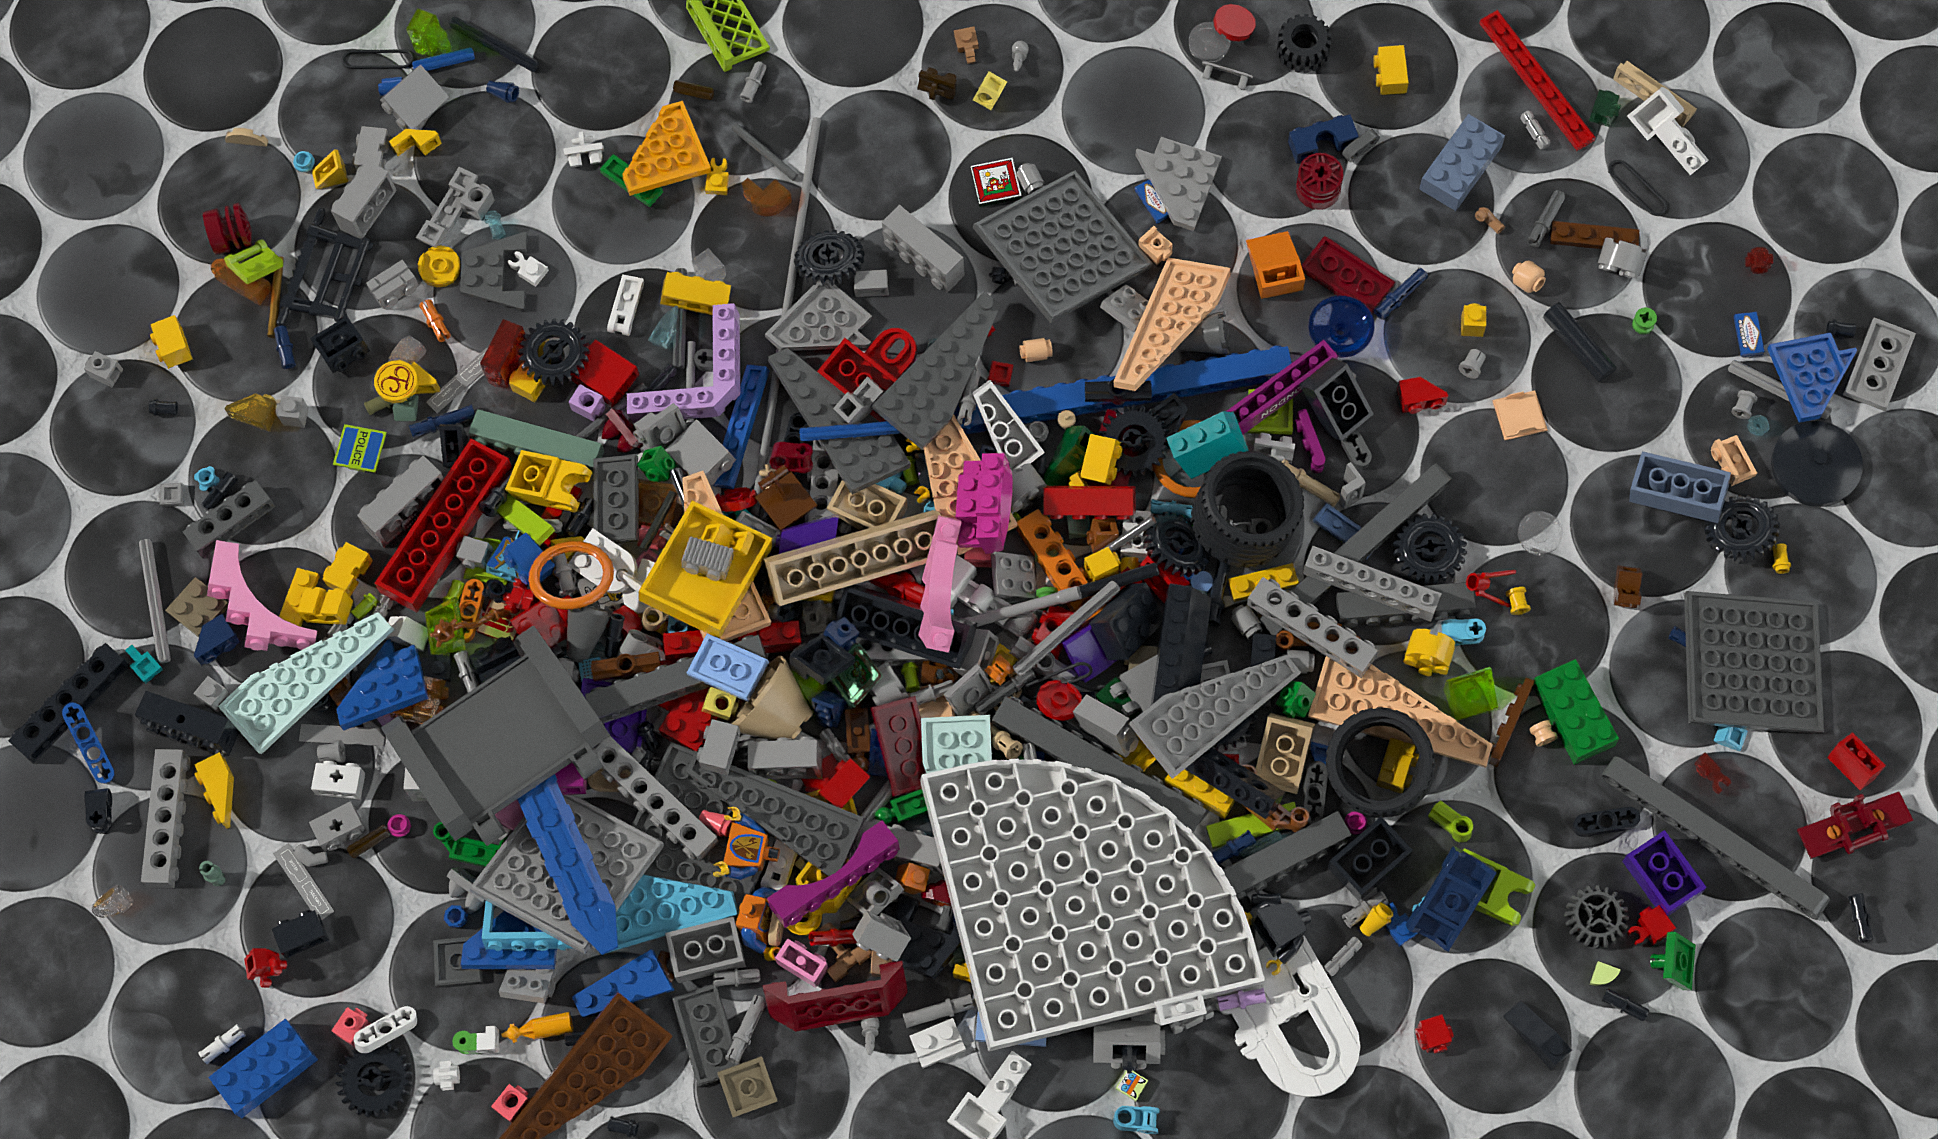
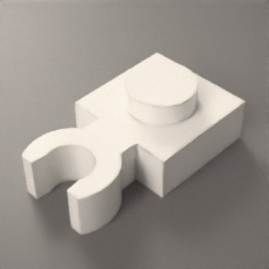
M516 251L515 256L519 261L514 263L509 260V266L514 270H519L517 272L518 275L536 287L549 271L548 267L531 256L526 261L523 255Z

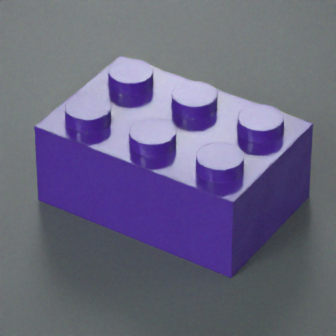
M1665 830L1628 853L1622 861L1655 907L1660 905L1667 916L1700 896L1707 888Z

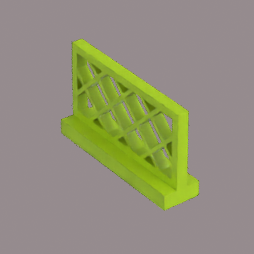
M705 0L686 1V9L724 72L731 70L734 64L770 51V46L742 0H711L715 2L713 8L704 6L702 1ZM721 3L729 6L727 12L716 10L717 4ZM731 8L740 9L742 11L741 17L730 14ZM713 14L724 17L723 23L713 22ZM727 19L738 22L737 28L725 26ZM741 23L751 26V32L739 30ZM722 32L733 33L732 41L721 36ZM736 36L748 38L746 45L735 42ZM752 39L760 42L762 46L753 48L749 44ZM735 47L744 51L741 55L734 57L731 49Z

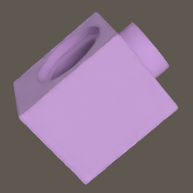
M582 385L578 386L569 401L572 411L592 421H595L598 416L600 417L605 410L603 396ZM586 402H594L589 407L584 406Z

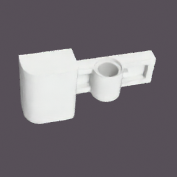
M1661 87L1627 117L1647 141L1656 134L1691 175L1704 165L1708 159L1696 146L1692 134L1686 128H1681L1675 120L1684 111V108L1669 90Z
M956 555L951 587V609L958 600L980 614L1011 606L1005 600L994 597V591L986 585L975 583L973 579L977 575L976 567ZM1009 618L994 623L1003 628Z
M1011 1051L981 1095L976 1098L967 1092L947 1122L970 1139H996L1007 1123V1119L998 1112L1011 1098L1017 1085L1030 1069L1031 1063L1014 1051Z

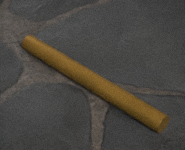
M283 267L274 271L267 334L269 338H276L274 328L277 327Z

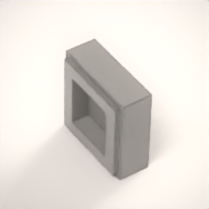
M183 483L160 485L161 507L184 506Z

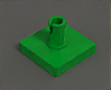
M1667 932L1665 954H1652L1650 958L1655 959V961L1650 960V965L1653 969L1664 968L1663 978L1678 988L1692 990L1696 945L1677 932Z

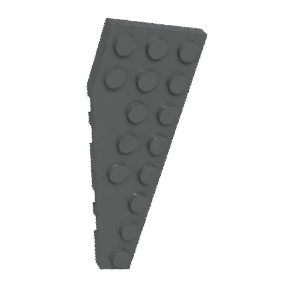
M984 291L872 405V409L923 450L951 421L1001 304Z
M788 348L768 356V362L809 427L849 424L833 409L845 395L842 391ZM869 414L859 423L879 421ZM892 434L818 440L851 494L909 469L911 466L910 461Z

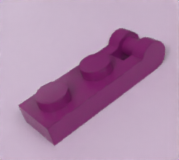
M1306 409L1297 412L1294 424L1297 432H1301L1304 438L1302 439V445L1305 452L1309 451L1311 456L1312 472L1321 473L1324 469L1325 456Z

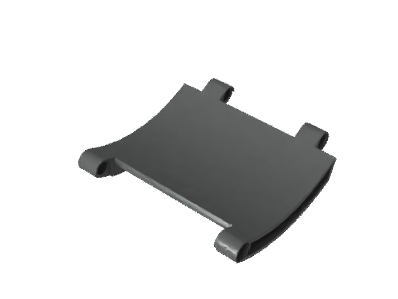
M534 625L515 639L526 655L412 731L402 716H397L381 727L411 777L455 841L475 828L486 846L490 845L506 834L495 814L571 762L584 780L603 768L602 763L592 748L610 737V734Z

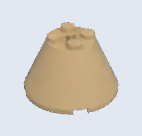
M780 655L769 663L770 667L765 669V673L760 678L749 702L739 698L735 716L731 715L727 720L729 724L739 726L742 734L765 738L771 741H777L778 738L783 737L795 739L802 730L799 726L803 721L806 722L813 714L786 659Z

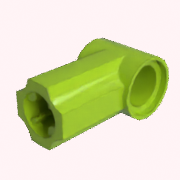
M1441 800L1436 803L1428 817L1448 831L1455 841L1462 843L1468 841L1473 831L1472 820L1466 816H1461ZM1462 825L1465 826L1468 829V831L1466 833H1460L1457 831L1456 827Z

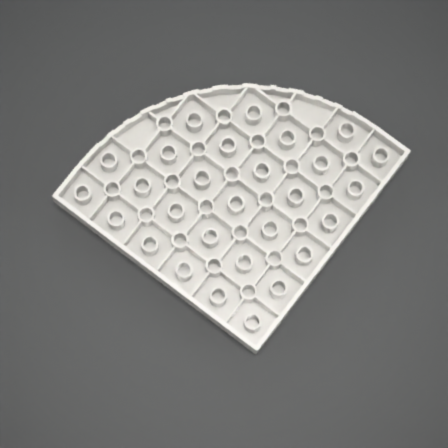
M996 759L921 775L920 782L988 1052L1156 1011L1154 1001L1195 990H1201L1203 999L1261 986L1265 981L1245 912L1236 897L1233 887L1224 875V871L1218 866L1212 857V853L1195 837L1190 828L1184 826L1171 811L1154 802L1142 791L1136 788L1133 789L1114 777L1091 771L1092 769L1080 768L1059 761H1041L1039 759Z

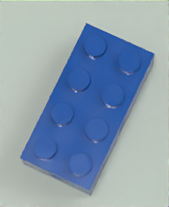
M285 1018L208 1078L234 1114L242 1119L318 1059L295 1027Z

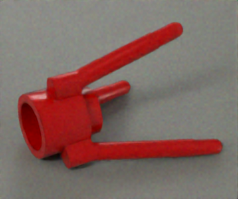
M1516 570L1483 572L1482 574L1471 573L1467 576L1466 586L1470 591H1475L1476 596H1481L1502 606L1510 607L1509 603L1485 593V590L1490 586L1489 578L1516 574Z

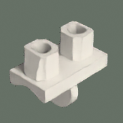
M583 131L579 132V138L571 139L572 145L580 144L581 146L564 148V155L568 157L572 168L583 166L581 155L589 154L590 164L602 163V152H604L602 142L586 145V143L593 142V136L585 137Z
M1260 433L1259 437L1255 438L1253 452L1265 453L1276 458L1278 461L1282 462L1286 459L1289 463H1292L1295 444H1292L1291 437H1280L1279 442L1271 440L1270 434Z

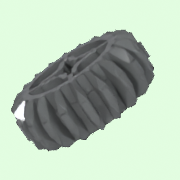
M1599 885L1595 886L1594 891L1590 886L1585 888V892L1579 889L1577 891L1578 896L1572 895L1570 898L1572 903H1567L1566 908L1570 911L1565 912L1564 916L1570 920L1565 924L1568 927L1573 926L1569 933L1571 935L1578 934L1577 942L1582 938L1585 939L1584 946H1588L1591 941L1593 942V948H1598L1599 942L1603 948H1606L1608 941L1611 944H1615L1616 937L1621 939L1623 936L1622 931H1626L1628 927L1624 922H1628L1629 917L1623 915L1628 911V908L1620 907L1624 900L1615 899L1617 892L1609 895L1608 887L1603 892H1601ZM1598 900L1603 903L1599 906H1594L1591 903L1587 904L1586 901ZM1609 907L1613 911L1615 917L1614 925L1611 923V919L1607 916V909ZM1579 909L1583 911L1582 914L1587 919L1585 926L1580 922ZM1603 910L1600 914L1601 917L1591 924L1593 916ZM1595 927L1601 928L1603 931L1606 929L1608 932L1598 934L1593 933L1590 930Z

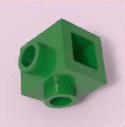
M662 446L645 450L637 464L652 484L661 481L665 482L670 479V471L677 465Z
M1291 681L1283 687L1276 705L1283 710L1282 713L1290 718H1295V716L1305 717L1316 693L1303 682Z

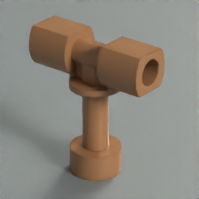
M829 922L818 931H828L830 928L835 927ZM838 944L836 947H832L838 954L835 958L837 962L826 971L833 981L837 983L849 974L848 969L856 963L861 965L872 956L870 950L865 951L860 947H856L854 950H851V948L845 949L842 944Z

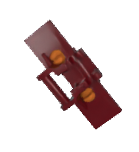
M1895 792L1866 804L1863 802V799H1865L1864 795H1857L1850 803L1841 806L1838 802L1831 805V817L1798 828L1797 832L1810 859L1840 848H1845L1846 852L1851 854L1854 853L1855 849L1879 840H1888V830L1913 821L1900 792ZM1869 827L1874 832L1853 841L1849 838V835Z

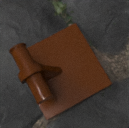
M782 465L774 472L770 471L767 477L758 482L760 488L764 491L755 496V498L780 531L786 529L817 507L815 501L792 472L789 473L785 465Z

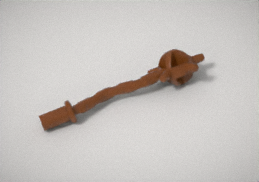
M504 608L498 610L491 609L489 614H486L478 621L470 623L467 621L456 623L457 620L455 618L451 622H444L441 619L440 623L435 625L434 632L430 633V637H435L437 640L436 647L439 648L442 642H447L455 637L454 631L460 628L475 629L489 620L496 622L499 618L509 616L510 611Z

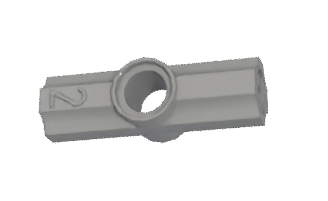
M1019 636L1009 653L1021 660L1036 646ZM1050 652L1043 658L1047 662L1046 668L1041 667L1038 662L1031 669L1038 675L1047 676L1067 666L1055 659L1054 655ZM1069 669L1048 679L1051 681L1061 680V683H1066L1074 680L1076 672Z

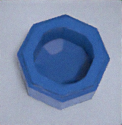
M451 905L445 910L444 921L451 928H461L467 923L468 914L463 907Z

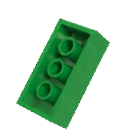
M1576 659L1534 678L1533 690L1574 765L1615 747L1619 737Z

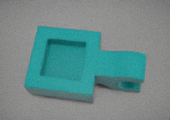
M133 645L125 650L135 661L130 667L145 684L163 670L148 652L141 655Z

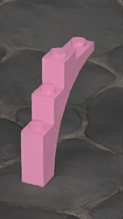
M216 540L207 596L229 600L226 622L236 625H248L245 647L253 650L267 651L269 643L280 647L288 646L303 650L315 644L316 630L299 627L281 619L255 598L241 574L238 560L239 544Z

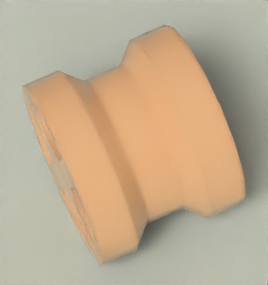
M1550 720L1542 721L1529 729L1531 734L1535 736V743L1538 747L1549 744L1558 738L1556 732H1553L1551 728L1552 723Z

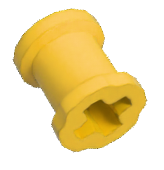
M1516 587L1506 591V596L1509 597L1512 606L1510 610L1511 615H1521L1531 610L1530 605H1527L1525 587Z

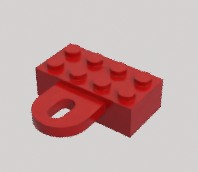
M890 328L880 333L865 353L844 338L817 372L844 394L847 392L854 393L867 377H870L886 392L916 360L917 344L907 331L900 328ZM897 340H904L905 346L898 356L894 359H888L887 352ZM874 410L870 413L879 422L886 421Z
M669 660L661 661V665L669 666L675 664V662ZM710 687L657 705L669 712L658 729L664 738L697 752L700 747H704L706 739L703 737L706 726H710L712 719L721 722L725 720L702 712ZM724 699L716 700L715 704L718 709L725 710L727 708V702Z

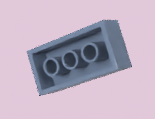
M1468 114L1422 177L1420 190L1456 211L1502 148L1505 135Z
M1642 451L1630 489L1629 502L1718 523L1728 491L1731 472Z

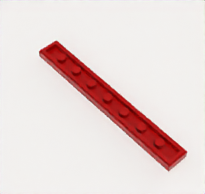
M1496 10L1482 18L1479 22L1481 27L1576 151L1594 142L1596 137L1500 12Z

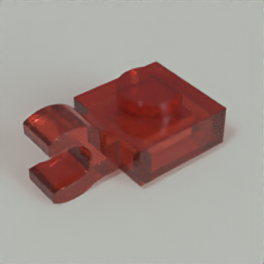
M1706 752L1703 753L1695 762L1696 770L1702 777H1707L1710 781L1712 780L1713 790L1720 794L1723 790L1719 787L1718 783L1723 782L1728 787L1731 784V780L1720 772L1721 768Z

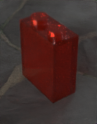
M505 319L502 320L480 365L489 384L495 387L502 386L507 388L512 372L520 364L518 361L521 357L518 354V350L521 349L519 343L526 340L523 338L525 334L523 326Z

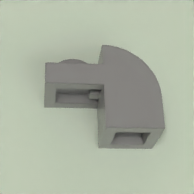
M867 377L854 393L847 392L833 409L849 424H857L873 411L872 405L885 391L870 377Z

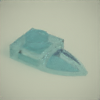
M678 306L670 309L657 324L648 339L653 345L667 349L678 332L674 328L678 318Z

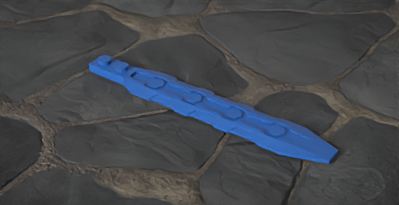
M554 774L517 800L527 820L526 825L531 836L535 838L544 857V864L549 876L553 878L562 897L563 907L572 926L603 955L618 948L616 906L606 884L602 882L593 863L591 851L582 839L574 821V814L569 804H566L557 784V777Z

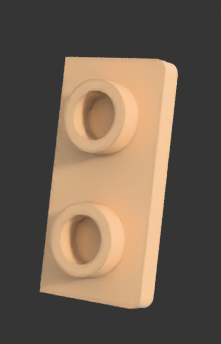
M1737 435L1720 441V439L1714 441L1711 447L1712 457L1715 461L1719 462L1722 467L1721 470L1731 472V486L1756 476L1757 472Z

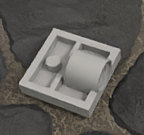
M1125 284L1103 300L1100 308L1132 332H1135L1149 300Z
M1002 552L991 554L994 597L1002 598L1008 603H1017L1022 600L1029 601L1037 598L1034 557Z
M877 867L850 893L846 901L862 915L867 910L878 916L904 889L900 883Z
M556 961L555 969H507L499 989L500 997L545 1004L547 997H551L555 990V975L559 967L558 962Z

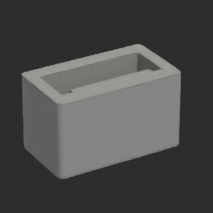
M887 270L856 271V275H854L855 297L888 296Z

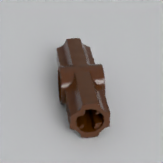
M659 651L638 655L621 654L617 658L591 661L594 682L618 678L628 680L634 678V675L638 673H649L655 671L658 666H661ZM625 663L632 664L629 670H622V665Z

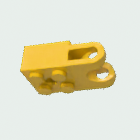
M521 450L505 490L518 501L577 512L580 502H577L575 497L570 494L571 489L579 482H588L593 472L580 463Z

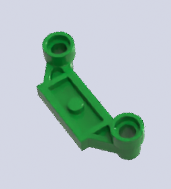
M442 822L437 823L433 829L436 839L441 841L449 851L450 860L481 867L487 866L508 838H503L499 845L490 844L486 846L482 841L464 837L455 841Z

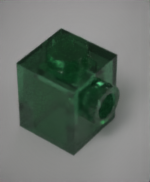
M1599 89L1589 121L1610 127L1613 116L1618 117L1621 104H1618L1620 95L1609 90L1603 91Z

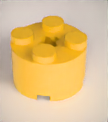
M1429 629L1413 630L1403 662L1406 665L1419 669L1418 672L1425 676H1431L1432 673L1446 675L1455 650V641L1441 632L1433 635L1430 634L1431 630Z

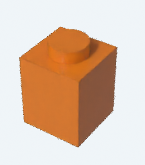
M912 863L898 866L895 880L900 883L904 892L913 895L922 893L926 890L930 869Z

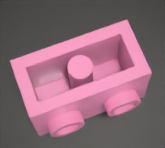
M787 939L775 957L777 964L817 988L828 969L826 959L816 952L813 955L799 941L795 940L793 942Z

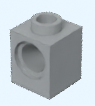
M473 182L461 199L460 205L463 212L482 220L495 200L492 190L488 186ZM477 198H482V199H481L480 201H478V202H475V201H474V200L477 199Z

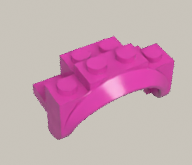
M1004 453L982 454V461H964L963 475L958 476L955 516L956 519L962 521L958 535V546L960 548L982 547L985 554L1000 552L1004 549L1009 525L1013 487L1010 463Z

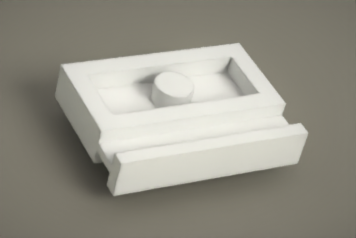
M953 1018L910 1035L911 1042L923 1069L966 1051Z

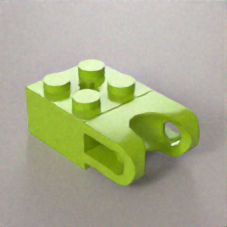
M1464 848L1462 851L1492 866L1496 871L1495 877L1475 910L1510 926H1518L1521 921V915L1509 906L1507 901L1508 894L1513 891L1529 894L1534 891L1535 883L1498 863Z

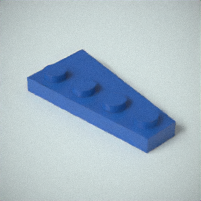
M650 949L572 996V999L581 1016L587 1018L600 1014L617 992L634 1003L645 998L655 997L658 994L674 991V988L654 950Z

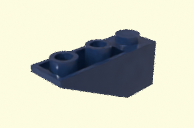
M827 690L813 697L812 705L816 720L825 728H838L848 705L847 698Z

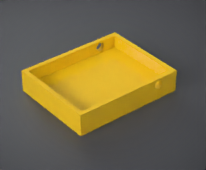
M692 500L639 589V601L720 639L763 565L764 558H767L771 551L772 538ZM722 523L733 533L749 531L754 535L747 555L733 557L726 580L719 579L714 581L707 578L705 574L697 573L693 575L682 568L681 560L689 538L692 536L701 539L706 525Z

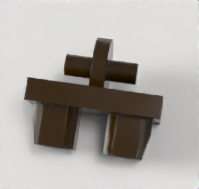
M928 67L925 71L920 70L918 90L928 92L930 100H935L936 95L954 99L957 76L955 74L948 73L944 77L938 75V71L931 67Z

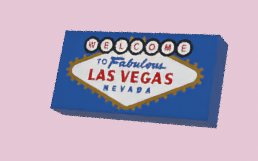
M1150 179L1135 187L1136 193L1156 223L1169 217Z
M1757 312L1735 314L1734 323L1741 357L1763 355L1765 351Z

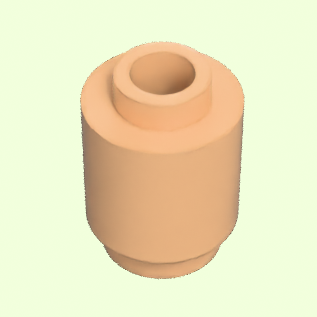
M1050 339L1026 340L1019 347L1021 359L1025 358L1026 362L1047 360L1048 357H1052Z

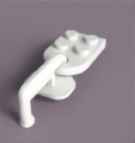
M592 528L583 542L591 543L602 549L609 556L614 567V578L607 592H622L623 602L626 606L637 613H644L649 605L639 601L638 591L652 568L638 569L637 562L630 553ZM576 552L568 565L598 586L603 576L600 562L594 556L587 553Z

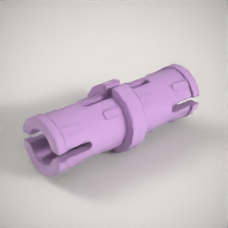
M1264 988L1246 992L1239 990L1236 994L1217 996L1220 1012L1238 1007L1245 1009L1248 1005L1266 1003Z

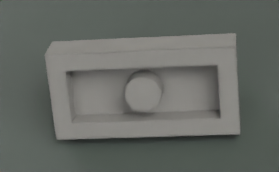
M461 867L452 868L447 875L450 879V897H458L465 891H468L465 910L467 914H471L480 909L486 902V900L470 892L469 888L477 878Z

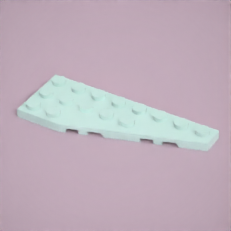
M377 612L355 623L353 627L343 632L339 631L333 634V637L325 641L321 640L291 655V658L279 664L275 663L269 666V669L261 673L257 672L251 675L218 707L254 749L262 754L395 629Z

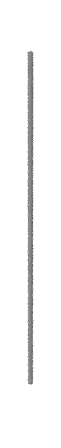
M814 117L812 120L781 317L792 307L797 276L794 254L798 251L797 247L802 244L821 119L818 117ZM774 370L772 372L754 486L757 495L763 492L758 482L765 478V476H760L759 471L766 469L765 464H767L780 384V379ZM758 501L755 505L751 506L750 511L756 518L759 517L760 511Z

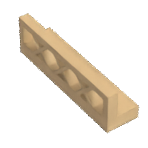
M1628 61L1624 65L1620 63L1613 78L1614 81L1644 101L1661 87L1666 88ZM1670 91L1684 108V111L1675 118L1676 122L1681 127H1684L1697 108Z

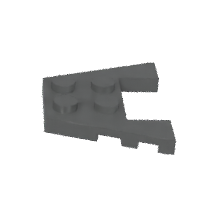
M527 232L512 235L462 252L461 295L485 302L498 303L500 306L512 307L517 309V311L525 312V291H504L505 254L515 253L516 251L527 253Z

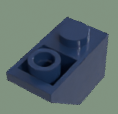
M223 614L202 626L194 652V657L201 666L213 662L218 655L233 650L236 644L240 643V640L229 622H226Z

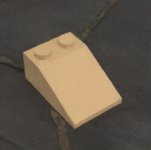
M843 480L827 506L828 511L839 515V518L860 531L900 520L908 508L907 498L884 487L874 484L851 494Z
M1270 713L1256 765L1257 775L1283 791L1297 794L1315 724Z

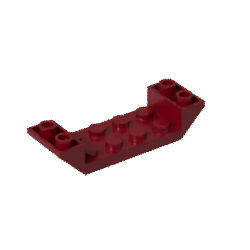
M897 961L880 964L881 980L821 989L809 993H798L789 996L786 981L763 985L769 1015L795 1032L889 1015L908 993L903 962Z

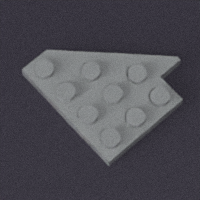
M1164 137L1160 138L1154 154L1136 149L1135 156L1155 188L1173 225L1194 231L1222 156Z
M819 279L817 284L813 285L765 333V338L780 351L786 348L791 351L836 349L844 338L857 348H869L871 342L860 331L872 319V315L835 284L831 286L828 279L825 281L824 287Z

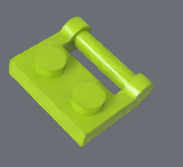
M263 239L256 241L255 245L235 255L230 254L224 258L226 265L247 285L283 267V260L267 247ZM257 253H260L259 255H257V256H255V257H253V258H251V259H249V260H247V261H245V262H243V263H241V264L238 263V262H240V261H242V260H245V259H247V258H249V257H251V256H253V255H255V254H257Z

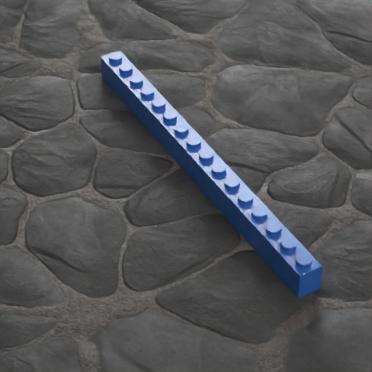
M1273 346L1268 350L1254 349L1245 354L1231 353L1226 357H1209L1204 361L1196 362L1190 360L1181 365L1167 364L1162 366V368H1157L1145 380L1151 381L1152 401H1125L1119 405L1112 402H1085V382L1111 381L1116 377H1110L1109 375H1102L1093 380L1080 379L1070 384L1057 383L1052 387L1046 388L1038 386L1029 391L1015 390L1010 394L1002 396L1022 423L1030 424L1035 421L1042 422L1057 419L1059 413L1065 410L1071 411L1077 416L1106 411L1107 409L1123 408L1124 406L1129 407L1133 404L1141 405L1164 401L1173 393L1182 398L1263 384L1292 362L1288 346ZM1115 389L1113 390V392L1116 394H1121L1123 390ZM959 403L954 412L956 419L960 411ZM976 403L971 423L965 426V418H963L962 425L960 424L965 434L988 431Z

